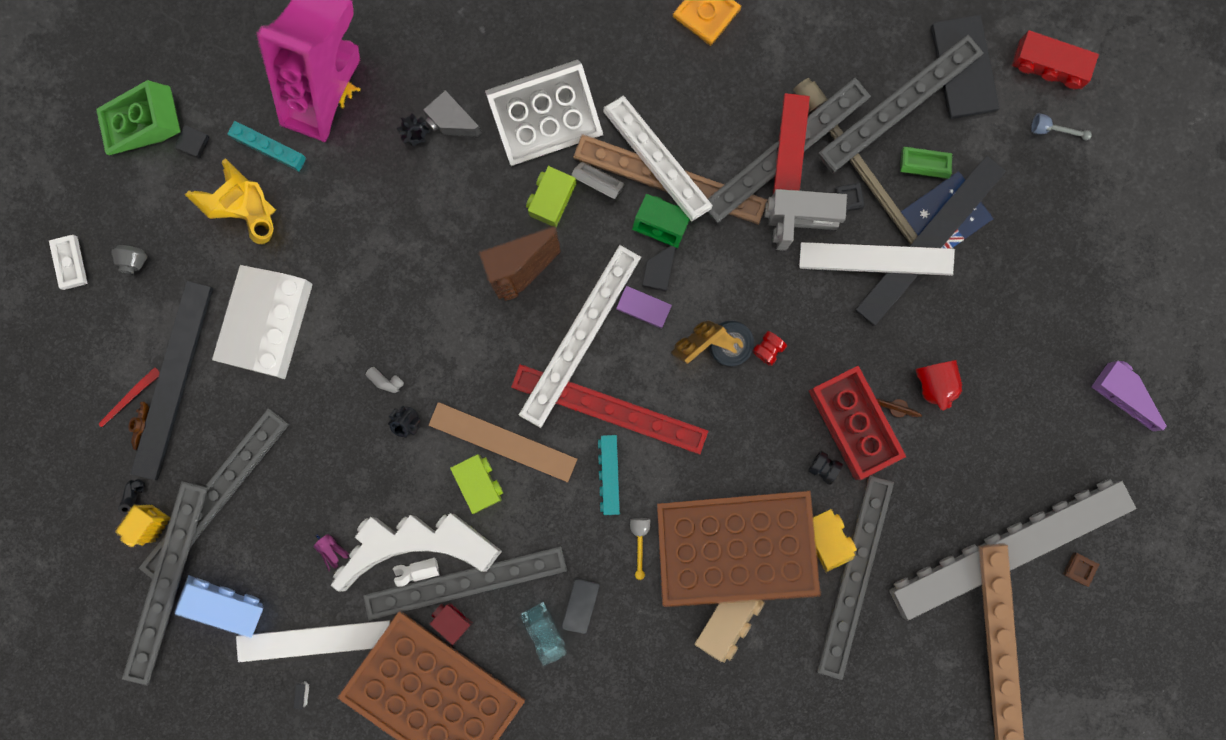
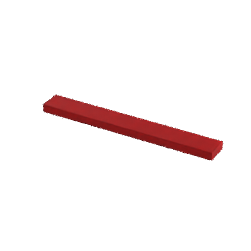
M519 364L511 388L531 395L544 372ZM572 382L567 383L556 404L699 455L708 434V430Z

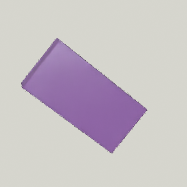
M626 286L616 310L662 329L672 305Z

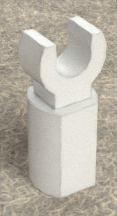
M436 558L412 563L407 567L398 565L393 568L396 576L402 575L394 578L397 587L405 586L412 580L416 582L439 576Z

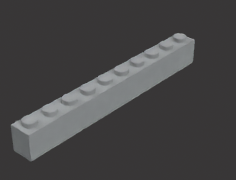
M1107 479L1098 483V488L1091 492L1084 490L1075 494V500L1069 503L1062 501L1053 505V510L1046 514L1039 512L1030 516V522L1023 525L1021 522L1008 527V532L1001 536L997 533L985 538V543L980 546L1007 544L1010 570L1137 508L1123 481ZM976 544L968 546L962 550L963 554L956 558L953 555L940 560V565L933 569L929 566L916 572L918 576L913 579L903 578L895 582V587L890 589L889 592L902 618L910 620L982 585L979 546L977 547Z

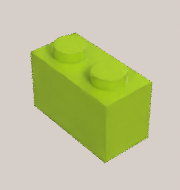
M548 166L546 172L542 171L536 183L539 187L535 195H530L526 207L529 208L528 213L530 217L556 228L576 186V178Z
M477 454L450 468L472 514L502 501L500 495L503 494V490L497 480H492L489 474L492 468L486 457L482 459L481 455Z

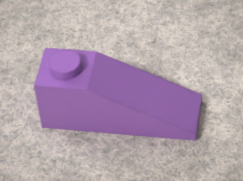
M1124 361L1108 363L1091 387L1151 431L1164 430L1166 424L1139 375L1133 372V368Z

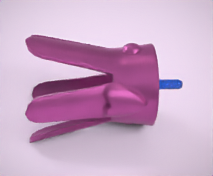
M316 534L319 541L313 547L321 554L328 571H330V567L327 561L334 569L338 567V558L333 550L343 558H349V553L336 544L337 542L330 534L322 538Z

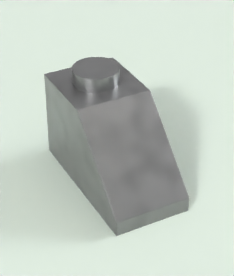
M446 90L424 109L427 117L425 121L433 131L438 129L443 135L478 136L481 134L479 126Z

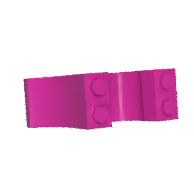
M291 0L285 11L274 23L269 26H262L257 36L280 126L326 142L340 98L360 61L358 46L348 40H341L354 15L352 0Z

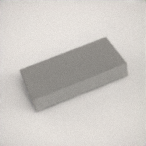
M584 162L575 167L571 175L613 199L621 193L625 185L623 182Z

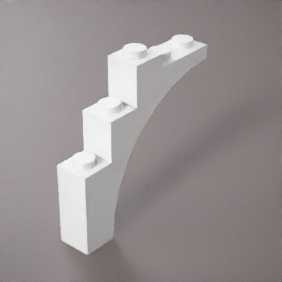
M452 513L441 517L436 524L438 528L436 531L417 516L410 515L408 518L404 517L396 527L398 529L397 533L378 518L370 517L369 519L366 518L357 529L359 533L355 538L362 545L356 546L349 555L351 559L347 565L341 566L333 576L335 580L331 586L338 592L346 591L359 576L374 565L393 556L409 552L433 551L445 553L468 562L482 572H487L502 551Z

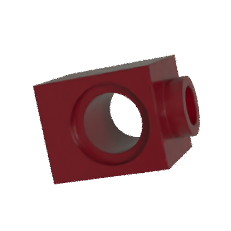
M449 603L445 607L441 604L431 616L434 620L430 625L453 645L473 622L453 604Z

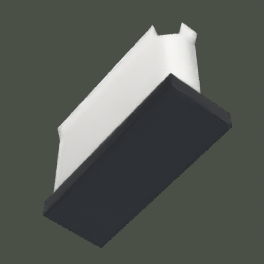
M304 681L302 684H296L293 709L303 710V707L307 705L309 691L307 681Z

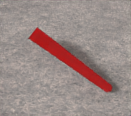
M156 368L152 369L104 417L99 426L103 427L138 393L157 379L160 372Z

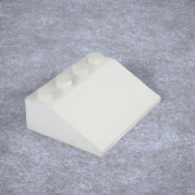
M579 60L485 91L511 166L578 144L582 134L592 138L603 135L583 66Z
M240 265L212 360L285 379L313 284L299 277Z

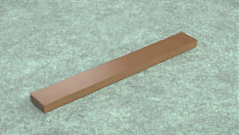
M583 134L581 135L574 154L575 160L667 192L637 153ZM685 171L707 199L724 186V184ZM751 195L729 214L759 224L767 200Z

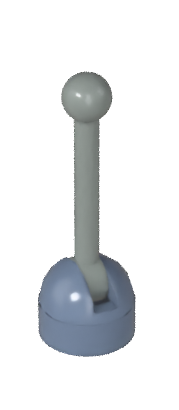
M1040 113L1035 115L1031 125V131L1037 134H1046L1052 129L1081 136L1084 140H1089L1092 136L1089 130L1082 132L1053 125L1052 119L1049 116Z

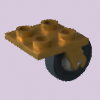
M703 321L694 328V333L688 338L685 337L679 340L671 353L674 357L688 364L705 348L709 347L712 357L717 362L726 366H736L744 363L750 357L754 348V339L748 327L740 322L725 321L716 324L711 321Z

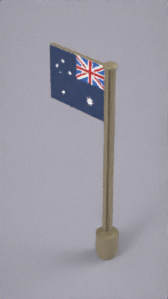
M810 78L805 79L793 89L796 95L810 96L808 115L828 100L816 82H812ZM838 125L829 131L834 140L843 134ZM857 154L849 160L910 245L965 181L958 171L900 212L861 156ZM982 202L977 205L942 248L952 249L993 220V217Z

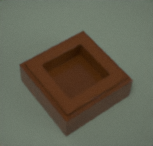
M1073 552L1063 575L1085 587H1089L1100 564L1079 553Z

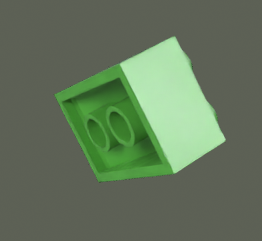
M147 80L96 109L107 155L162 142L180 133L170 86Z

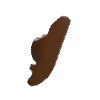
M877 398L878 404L888 408L895 417L900 418L905 415L922 417V414L918 411L908 408L907 403L902 399L889 402Z
M140 402L141 407L136 410L139 413L138 417L131 418L128 425L129 431L133 432L131 443L134 450H138L149 412V406L145 402Z

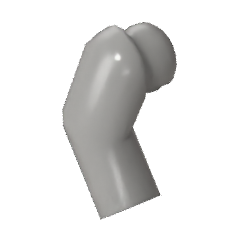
M375 367L369 368L366 372L368 379L377 388L392 393L399 392V388L404 384L396 375L389 381Z

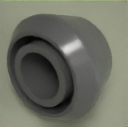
M116 245L111 250L114 266L119 268L118 272L124 274H134V271H139L147 259L145 251L137 247Z

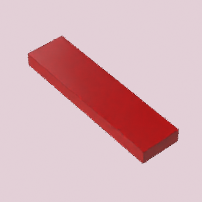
M784 94L773 194L776 189L800 191L810 96Z

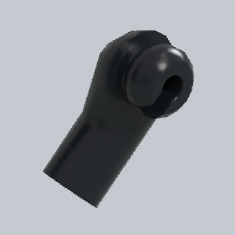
M130 480L126 483L123 497L118 507V511L122 515L129 513L136 502L138 493L144 491L142 480Z

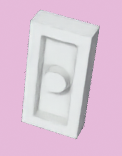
M69 235L49 240L59 288L65 290L88 284L78 237Z

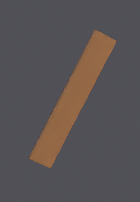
M439 402L429 423V426L566 482H569L578 460Z

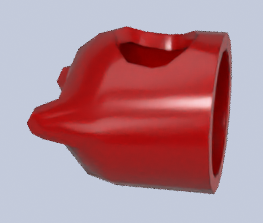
M953 360L916 369L917 377L922 383L924 399L931 404L938 405L940 410L943 411L952 407V402L962 392V382L957 361Z

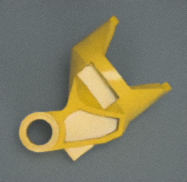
M226 158L222 161L226 183L214 194L200 191H188L185 194L209 219L229 217L245 219L249 236L253 242L265 244L270 240L274 229L270 216L275 212V209L265 200L259 184L247 180ZM264 226L268 230V234L259 236L255 233L254 228Z

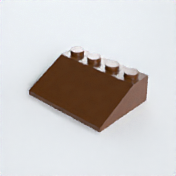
M554 226L479 252L496 295L499 299L504 298L506 301L519 296L518 292L523 291L561 250Z

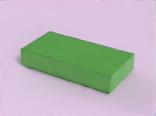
M903 147L901 151L900 172L949 179L952 174V153Z

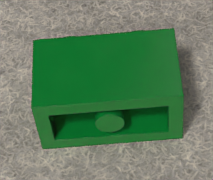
M646 194L635 217L632 230L678 248L690 219L679 206L663 201L660 197Z

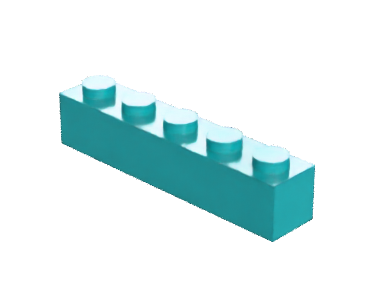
M236 121L233 122L227 134L232 139L297 171H300L306 160L303 154Z
M617 435L601 436V439H598V449H601L602 455H598L599 464H602V471H599V480L603 481V486L600 487V496H603V502H600V512H604V515H620Z

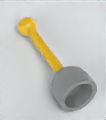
M632 518L630 519V528L632 533L638 537L637 571L635 572V577L638 580H642L645 577V573L642 571L643 536L650 530V519Z

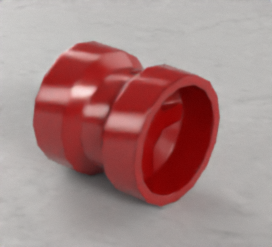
M767 331L763 336L762 343L756 345L752 352L760 360L772 366L777 360V353L783 352L787 344L774 333Z

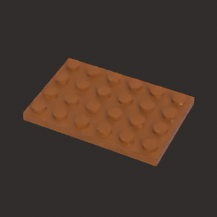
M810 491L657 504L664 607L820 596Z
M401 611L397 613L338 696V699L396 740H498L525 702V698Z

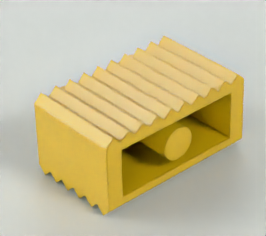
M134 505L117 528L116 533L121 535L120 540L131 547H134L135 544L144 546L145 543L156 542V538H159V534H162V530L168 525L170 517L153 505Z

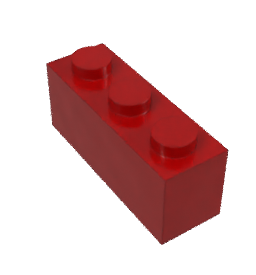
M1028 30L1020 39L1012 66L1017 67L1024 73L1041 75L1043 79L1064 83L1065 86L1071 89H1082L1091 80L1099 54Z

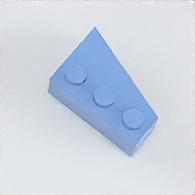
M188 575L177 602L175 614L252 638L263 610V604L259 602L260 599L247 594L242 596L236 594L230 588L218 587L205 580Z

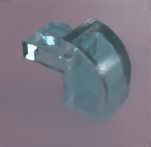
M544 602L521 614L525 628L535 644L543 666L567 654L564 640Z

